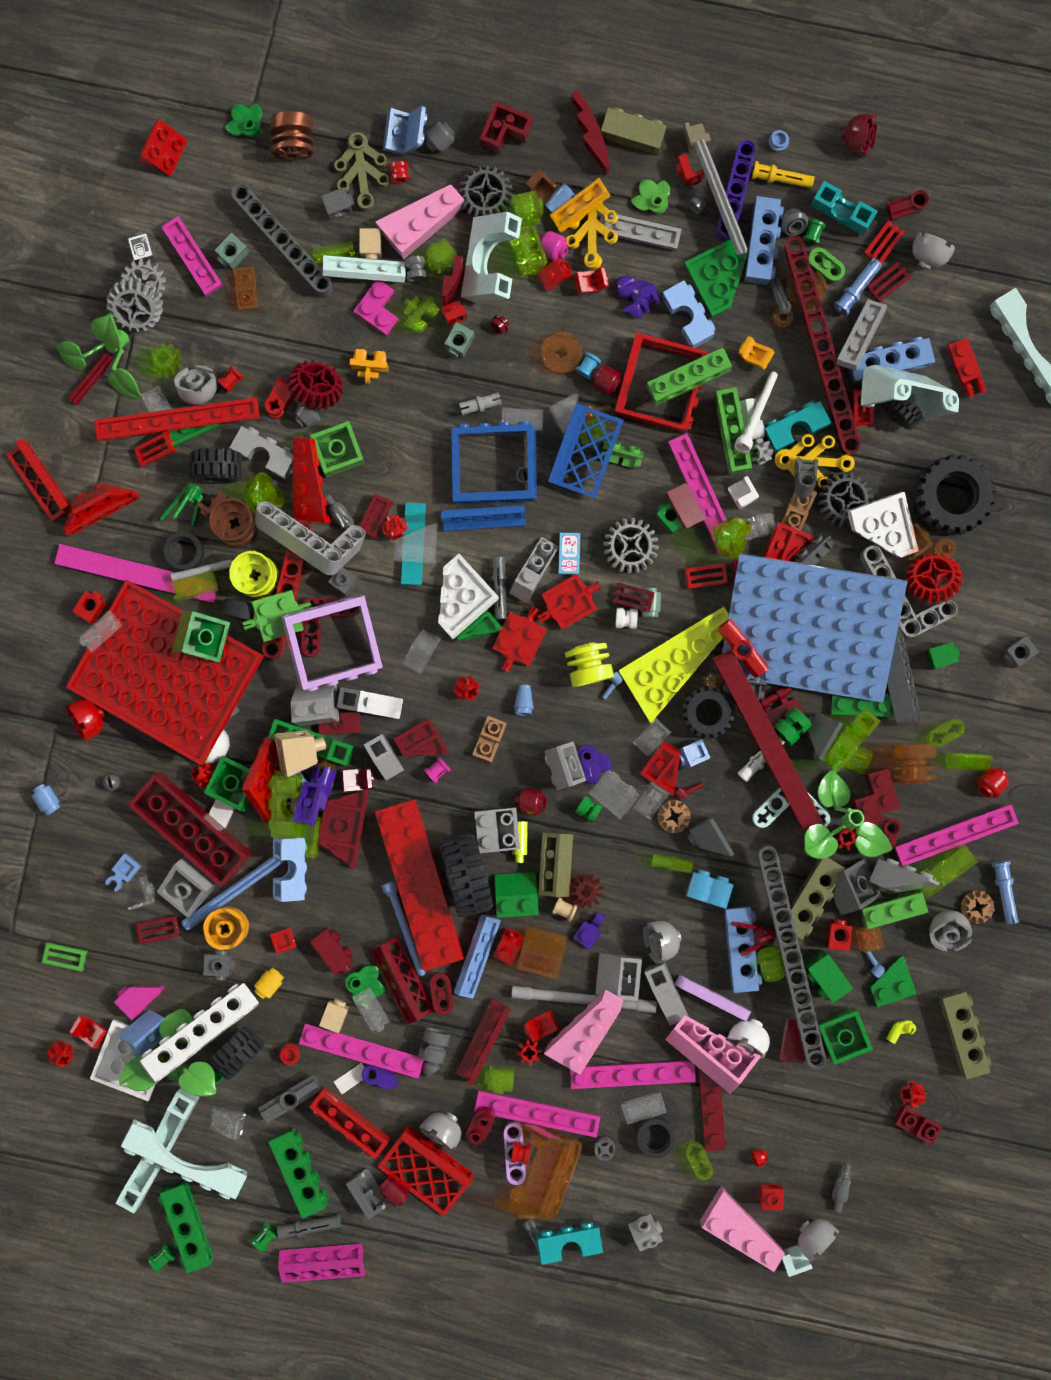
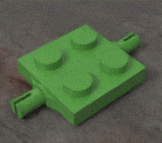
M292 590L251 601L254 619L244 621L242 625H246L243 626L244 630L257 627L263 642L286 635L281 616L312 608L309 601L298 605ZM302 622L293 624L294 632L304 630Z

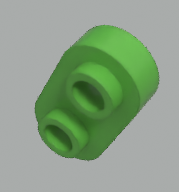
M815 248L810 252L808 259L811 268L827 281L836 283L843 278L845 274L844 265L823 248ZM819 257L821 262H815L814 258ZM835 270L837 275H832L830 271Z

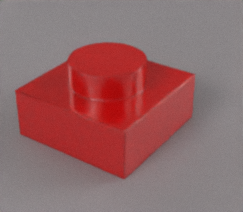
M291 927L270 934L276 954L297 947Z

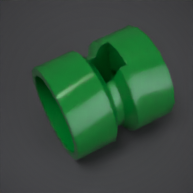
M792 707L785 714V719H780L773 728L785 743L792 746L800 738L799 734H804L812 726V723L800 710Z

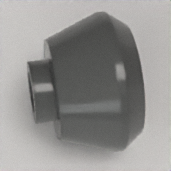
M789 209L782 216L781 229L786 235H799L808 225L807 215L798 209Z
M299 402L294 412L296 415L295 421L302 428L304 426L309 428L320 423L321 417L313 408L310 410L307 405L302 407L301 402Z

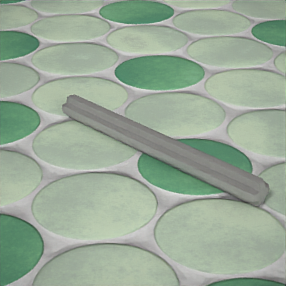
M704 139L695 142V150L737 255H742L747 252L746 244Z

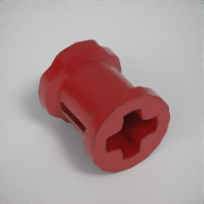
M231 365L228 367L229 370L225 375L217 379L229 393L239 380L244 379Z

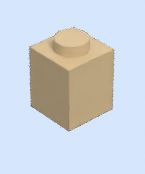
M380 228L360 229V255L362 259H382V233Z
M340 999L330 1000L319 1026L339 1033L350 1007L346 1006V1002Z

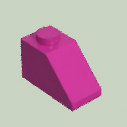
M133 985L129 988L125 986L118 992L117 996L119 998L114 1003L132 1020L165 987L163 985Z

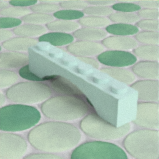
M1014 288L990 305L991 313L1002 324L1004 334L1011 338L1013 348L1017 353L1021 354L1025 367L1032 371L1036 384L1043 388L1046 393V399L1051 404V364L1039 354L1029 337L1026 326L1027 304L1018 290Z
M181 1088L176 1092L156 1131L157 1138L169 1152L200 1098L199 1096L187 1094ZM142 1157L116 1204L135 1213L143 1202L162 1165L157 1163L149 1164Z
M135 1119L122 1141L121 1147L124 1148L126 1153L133 1156L138 1154L149 1164H160L163 1170L169 1173L175 1171L181 1174V1178L186 1181L192 1182L194 1180L199 1182L202 1188L209 1191L214 1189L225 1199H230V1197L236 1199L247 1177V1171L230 1163L202 1166L179 1159L163 1146L152 1127Z

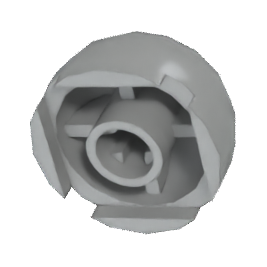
M918 232L912 245V253L914 258L919 261L920 267L930 270L931 267H941L950 260L955 250L954 245L951 244L949 248L946 246L947 241L929 233H925L922 236L921 232Z
M201 365L194 366L195 369L189 371L188 368H185L174 378L175 388L180 398L184 402L193 405H201L212 399L217 388L213 370Z
M952 910L943 911L937 914L931 921L929 929L931 943L936 948L942 951H947V948H954V951H959L971 943V925L962 913Z
M659 920L647 923L648 926H645L643 929V937L646 948L650 945L652 953L649 955L651 959L657 964L672 959L678 953L680 947V932L666 921Z
M440 1112L433 1113L419 1127L420 1131L435 1144L443 1145L442 1149L453 1153L461 1138V1129L456 1123L458 1119L449 1112L446 1115Z
M815 1219L811 1223L807 1220L799 1228L801 1234L798 1238V1245L805 1257L812 1262L815 1260L813 1255L816 1253L821 1255L836 1238L833 1233L838 1234L839 1230L824 1219Z

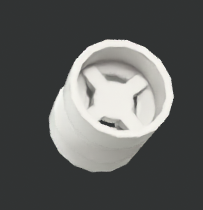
M617 608L616 628L626 626L630 629H636L638 610L630 609L625 611L623 608Z

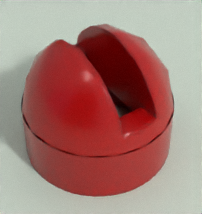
M757 1149L751 1152L752 1160L757 1168L767 1163L768 1155L766 1151Z

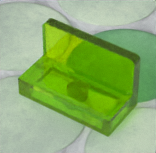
M214 571L172 581L176 593L174 599L178 602L219 591Z
M317 816L314 826L296 823L295 836L305 838L307 845L306 858H317L318 839L322 822L321 816Z

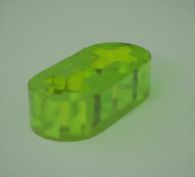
M959 719L946 721L928 732L926 737L927 743L932 747L944 746L964 733V723ZM952 723L954 725H959V728H957V734L956 732H947V730L952 728ZM934 733L936 735L942 733L944 734V736L939 739L940 743L932 741V739L934 738Z
M690 1141L686 1145L685 1152L692 1169L698 1179L708 1180L713 1175V1167L704 1147L698 1141ZM693 1146L696 1149L700 1148L698 1151L700 1158L696 1159L693 1153H689L692 1151L691 1147ZM702 1162L705 1168L709 1167L706 1170V1175H703L702 1172L698 1173L701 1170L698 1163Z

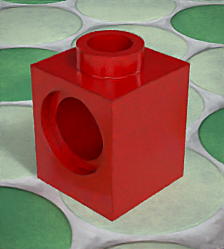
M85 590L72 612L86 621L95 624L108 603L103 601L104 596L94 590L92 593ZM93 600L95 602V608L89 611L87 609V604L89 601Z
M834 919V923L828 922L825 947L849 951L852 926L846 924V920ZM838 929H842L844 933L840 940H836L834 937V933Z
M759 1183V1205L762 1210H783V1188L780 1183Z

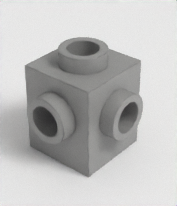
M651 1214L642 1216L637 1221L628 1224L640 1252L647 1248H653L663 1241L660 1235L663 1229L658 1220L654 1221Z

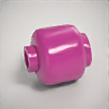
M553 231L543 233L539 237L537 248L542 257L554 261L560 260L567 255L568 247L565 237Z

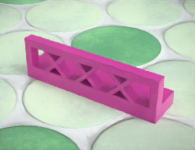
M352 1244L279 1250L278 1270L281 1281L286 1283L365 1276L363 1245Z

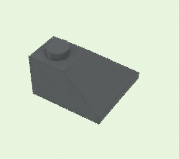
M816 712L808 716L812 726L805 732L812 759L822 761L843 724Z
M708 817L688 829L690 834L687 837L693 846L697 845L701 849L730 857L734 855L713 818Z
M866 858L840 872L833 898L841 915L861 910L881 897L878 886L869 882L872 872Z

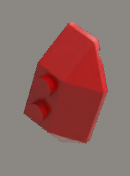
M101 483L94 487V491L78 495L76 500L71 503L63 532L68 536H72L142 497L136 491L109 483Z

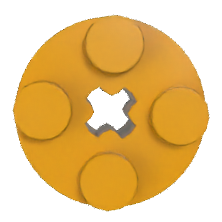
M231 906L221 907L207 916L203 925L205 939L215 949H232L246 938L249 930V921L241 910ZM228 924L230 931L224 932V926L222 925Z

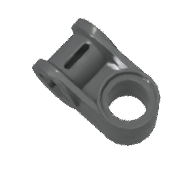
M796 457L794 475L795 493L798 496L806 498L812 494L817 481L818 459L804 460L801 457Z

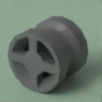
M602 1136L595 1141V1155L604 1161L610 1160L614 1156L615 1146L611 1138Z

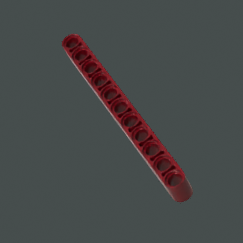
M792 236L785 244L784 254L840 450L845 455H853L861 446L840 368L837 365L836 354L804 242L800 237ZM789 244H797L799 251L792 252L789 249ZM802 263L805 270L798 272L795 270L794 265ZM808 283L810 291H802L800 284ZM806 303H814L816 310L813 312L808 311L805 306ZM813 322L820 323L822 326L821 331H814L811 328V324ZM817 343H826L827 350L819 351ZM823 362H830L833 365L832 371H825L822 366ZM830 381H835L838 384L837 391L829 389L828 383ZM835 401H841L844 404L842 411H837L834 408ZM845 420L849 423L848 431L840 429V421ZM847 440L855 443L853 451L846 449L845 442Z
M730 649L713 658L712 660L804 834L812 825H824L735 654Z

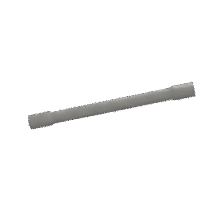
M513 986L512 998L535 999L589 1005L598 997V995L540 990L521 986ZM638 999V1001L624 1000L621 1008L656 1013L657 1001Z

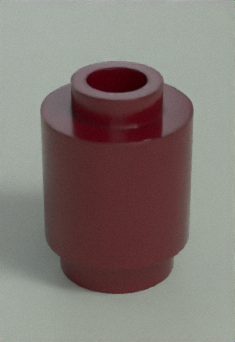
M389 1176L377 1188L380 1191V1195L394 1207L397 1205L401 1207L409 1198L406 1195L408 1190L395 1178L391 1179Z

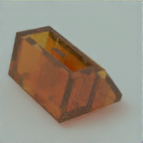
M527 926L517 969L558 979L567 936Z

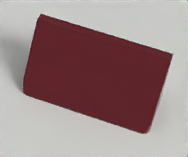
M786 1019L779 1060L804 1064L805 1056L796 1019ZM809 1034L805 1037L806 1041L809 1039Z

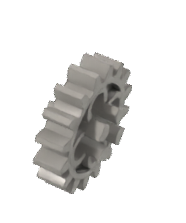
M140 258L138 264L133 260L131 261L132 267L125 266V270L128 273L122 272L121 277L127 281L131 277H133L134 281L141 278L139 274H135L137 269L142 271L143 280H147L150 274H154L156 279L150 278L148 280L149 287L155 286V293H160L162 297L160 290H165L166 286L161 283L166 282V278L161 277L164 271L157 270V263L152 266L150 265V259H148L147 263H144L143 259Z

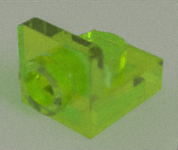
M596 416L586 421L588 427L599 423ZM603 423L605 430H607L606 424ZM600 425L589 430L594 441L605 436ZM587 432L579 435L582 446L592 442Z

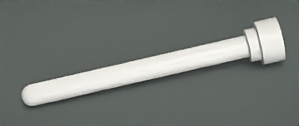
M774 371L769 374L744 434L737 438L734 445L735 449L741 453H749L752 448L753 442L751 437L778 376Z

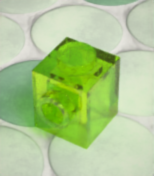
M443 238L438 243H432L426 249L425 255L427 260L425 263L431 271L436 270L440 274L454 263V256H457V253L446 239Z
M490 1065L489 1071H485L484 1083L488 1084V1090H492L494 1094H504V1091L513 1092L515 1067Z

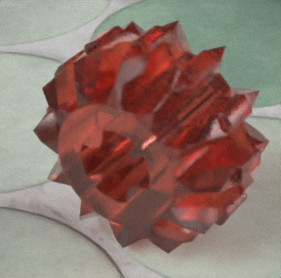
M582 873L583 881L575 877L574 880L578 885L570 884L572 889H576V891L570 892V896L578 895L573 902L576 904L581 899V908H584L585 902H588V907L592 908V900L597 905L600 903L596 896L604 897L603 893L598 892V890H603L604 886H596L600 883V878L592 882L593 874H590L589 879L586 880L585 873ZM585 885H589V888H593V891H590L589 896H585V893H581V891L584 890Z

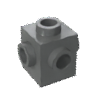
M216 949L215 953L208 952L204 955L203 976H213L214 980H226V977H229L235 971L236 959H233V954L227 953V950Z

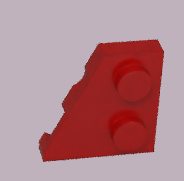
M663 741L642 768L640 774L673 796L676 788L681 752Z

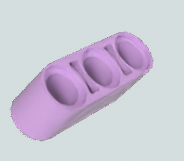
M510 1120L504 1126L506 1174L511 1184L519 1185L525 1180V1165L521 1162L511 1163L509 1151L513 1148L514 1141L524 1145L523 1128L520 1122ZM510 1127H516L519 1133L511 1136L507 1130ZM513 1169H519L522 1174L516 1178L510 1172Z

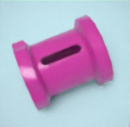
M441 757L437 758L438 761L430 768L424 769L435 784L442 775L451 771Z

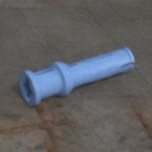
M871 259L850 287L845 288L842 297L833 304L837 312L844 316L849 314V309L852 305L860 300L861 292L881 269L882 264L878 260Z
M1010 860L993 862L991 865L995 869V884L999 886L1005 924H1013V922L1016 924L1019 920L1011 885L1014 879L1010 875Z

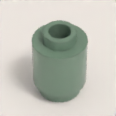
M645 588L655 593L650 612L640 610L642 617L658 618V613L661 612V592H657V588ZM640 593V597L648 599L649 595ZM640 601V605L646 607L647 603Z

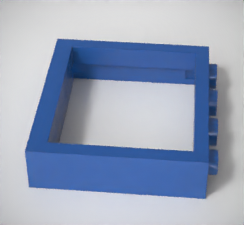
M522 421L518 422V425L501 422L498 423V426L480 423L477 424V427L460 424L457 425V428H452L453 502L457 505L537 501L535 426L530 424V422ZM527 433L528 490L460 493L459 436Z

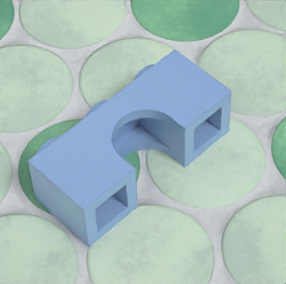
M684 280L664 291L661 298L671 315L678 311H686L690 314L692 322L683 327L681 333L689 347L696 348L713 338L715 327L710 319H706L703 305L695 300V292L690 284L687 285Z
M299 836L273 837V858L288 862L287 873L283 877L273 878V899L280 902L304 900V894L307 890L305 883V873L307 870L305 863V852L307 850L305 838Z

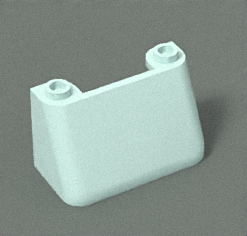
M879 365L869 366L863 372L861 406L873 407L877 403L891 400L904 401L910 396V401L914 402L915 406L922 412V419L958 413L959 398L956 392L926 376Z

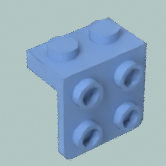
M420 106L410 114L390 108L387 114L383 150L406 156L419 148L424 142L423 126L427 120L426 107Z

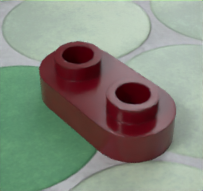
M436 973L430 980L433 1008L438 1014L446 1015L454 1007L451 981L445 973ZM439 979L444 981V985L441 987L437 985V980ZM446 1000L448 1005L442 1007L440 1001Z
M482 1106L475 1111L466 1129V1139L468 1142L478 1145L487 1138L495 1121V1112L490 1107Z

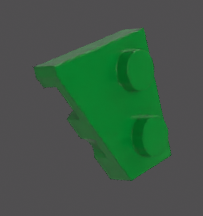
M486 610L458 634L456 638L461 642L495 633L503 628Z
M898 956L897 960L884 971V974L869 986L876 1007L916 994L904 956Z

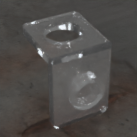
M147 876L139 878L146 902L128 907V911L155 902L153 897L155 894L152 883L148 882Z

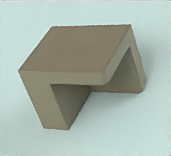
M689 122L684 123L683 132L689 153L696 151L694 144L701 139L705 140L709 148L711 138L709 133H705L703 124L690 126Z

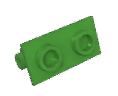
M616 441L609 462L618 464L619 457H622L623 466L636 469V467L640 468L642 460L638 458L643 459L644 452L635 446H629V448L621 446V443ZM605 442L603 446L607 451L610 446L609 443Z

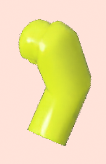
M909 1020L896 1022L886 1039L895 1044L900 1034H913L916 1031V1026Z

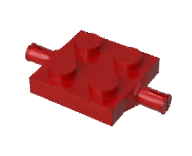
M575 574L544 592L541 596L546 602L547 610L537 615L538 619L542 623L552 617L557 621L561 630L593 613L597 608L592 601L591 594L602 589L599 582L596 581L587 587L581 582L578 575Z
M531 606L526 617L512 612L509 613L502 627L503 629L500 631L492 648L506 657L501 668L502 670L509 672L513 662H521L530 667L547 632L546 628L534 621L539 609Z

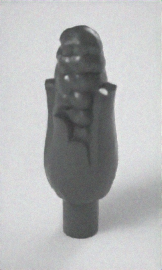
M331 495L326 496L327 505L329 506L328 511L341 529L346 531L350 526H354L355 522L350 517L346 508L340 502H335Z
M843 1163L840 1167L832 1192V1199L835 1201L833 1211L838 1213L842 1212L843 1203L849 1198V1187L851 1184V1166L849 1163Z

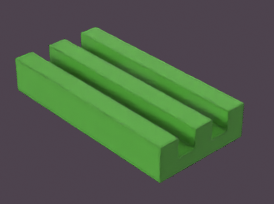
M46 942L41 963L82 972L84 971L88 950ZM52 948L66 952L80 954L81 957L49 951V949ZM49 955L53 957L79 962V965L55 961L47 958Z

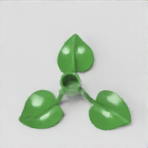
M112 314L98 317L91 322V329L95 337L104 342L92 350L81 354L78 345L70 341H62L56 346L61 358L74 370H83L86 367V362L83 358L88 357L105 346L109 352H117L118 354L111 368L112 373L108 375L110 384L123 396L129 398H140L142 396L133 376L124 369H116L119 359L124 353L122 348L129 342V337L123 330L117 329Z
M835 770L827 773L818 786V799L824 807L834 806L835 810L845 812L846 814L842 817V825L830 833L828 828L822 824H815L809 827L804 836V850L806 854L816 859H823L833 855L838 848V842L832 836L844 828L849 830L856 828L855 833L858 837L855 839V846L865 857H876L891 851L892 846L886 835L875 824L863 823L864 815L860 810L842 808L850 800L849 787L837 775Z
M178 1009L167 1015L162 1020L159 1028L162 1038L164 1039L168 1035L173 1037L178 1033L176 1029L186 1022L189 1025L193 1022L192 1016L185 1009ZM183 1039L178 1040L180 1043H187ZM141 1056L133 1058L125 1065L119 1078L120 1086L135 1091H145L153 1087L155 1083L140 1065ZM205 1062L192 1063L188 1070L182 1069L181 1065H179L166 1075L172 1081L179 1079L180 1088L187 1094L194 1096H211L216 1094L214 1071Z

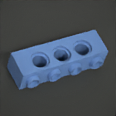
M757 196L755 199L744 282L768 285L770 280L774 279L776 267L772 265L773 259H777L778 247L775 246L776 239L780 238L781 232L778 220L782 219L784 207L780 206L781 199ZM769 218L772 224L766 225L762 219ZM767 238L769 240V244L764 245L760 242L759 239ZM757 258H764L767 264H759Z
M917 337L911 339V343L903 344V342H896L891 344L889 348L883 349L880 346L871 349V352L864 354L856 371L848 368L851 384L862 383L863 372L867 368L865 363L867 360L872 361L874 365L906 372L932 366L935 363L930 339ZM911 351L914 354V359L907 358L905 352ZM885 357H893L894 364H889Z
M749 906L724 908L732 991L734 993L759 991V985H762L761 973H757V964H760L759 952L753 951L745 956H741L738 952L741 944L745 943L749 948L756 944L754 940L756 931L746 928L744 933L739 934L736 931L737 926L731 925L732 921L753 925L752 923H756L755 911L751 910ZM745 964L750 965V972L747 975H742L740 972L741 967Z

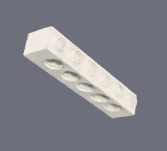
M244 983L240 986L238 984L234 985L227 991L229 994L223 999L218 997L210 1004L212 1007L209 1010L198 1012L193 1017L195 1019L189 1025L185 1022L176 1029L177 1034L173 1037L168 1035L159 1042L160 1046L154 1051L149 1049L141 1056L140 1065L155 1084L258 1006L259 1002ZM229 1001L237 1002L238 1009L234 1011L229 1010L227 1003ZM215 1013L219 1014L222 1019L221 1022L216 1024L210 1021V1016ZM197 1026L202 1027L205 1032L200 1037L195 1036L192 1032ZM180 1039L185 1040L187 1047L183 1050L177 1049L175 1046L176 1041ZM165 1052L169 1054L170 1060L166 1063H161L158 1060L160 1053Z

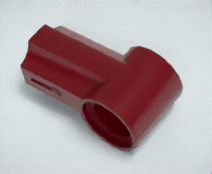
M917 190L911 195L886 203L889 218L893 221L913 213L923 212L929 203V195L923 190ZM914 199H921L923 201V205H916L914 203Z

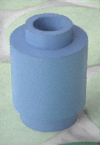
M42 784L33 790L34 794L31 797L41 813L44 812L47 816L60 808L58 804L60 801L50 785L45 787Z

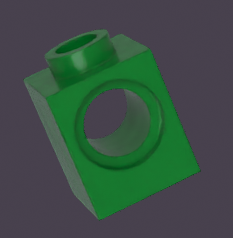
M665 501L656 509L658 513L655 517L671 535L682 526L671 503L668 504ZM668 511L675 513L676 519L668 521L665 518V513Z
M953 642L925 650L931 670L959 662L960 652Z

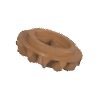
M678 800L665 802L659 808L657 815L660 826L670 833L683 831L688 827L691 819L688 807ZM670 808H672V811H674L675 813H682L677 818L678 825L676 824V822H674V820L666 821V819L671 816Z
M972 891L964 896L961 902V912L971 923H985L988 919H991L995 911L994 901L983 891ZM976 901L979 904L985 905L981 908L980 913L976 910H971L976 906Z

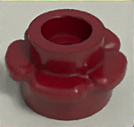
M495 315L494 319L490 322L492 329L499 335L508 332V320L504 316L499 317Z

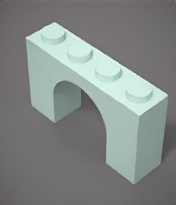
M509 212L473 217L461 293L462 298L474 303L507 300L510 298L512 279L499 273L488 274L487 262L491 251L498 243L519 239L522 218Z

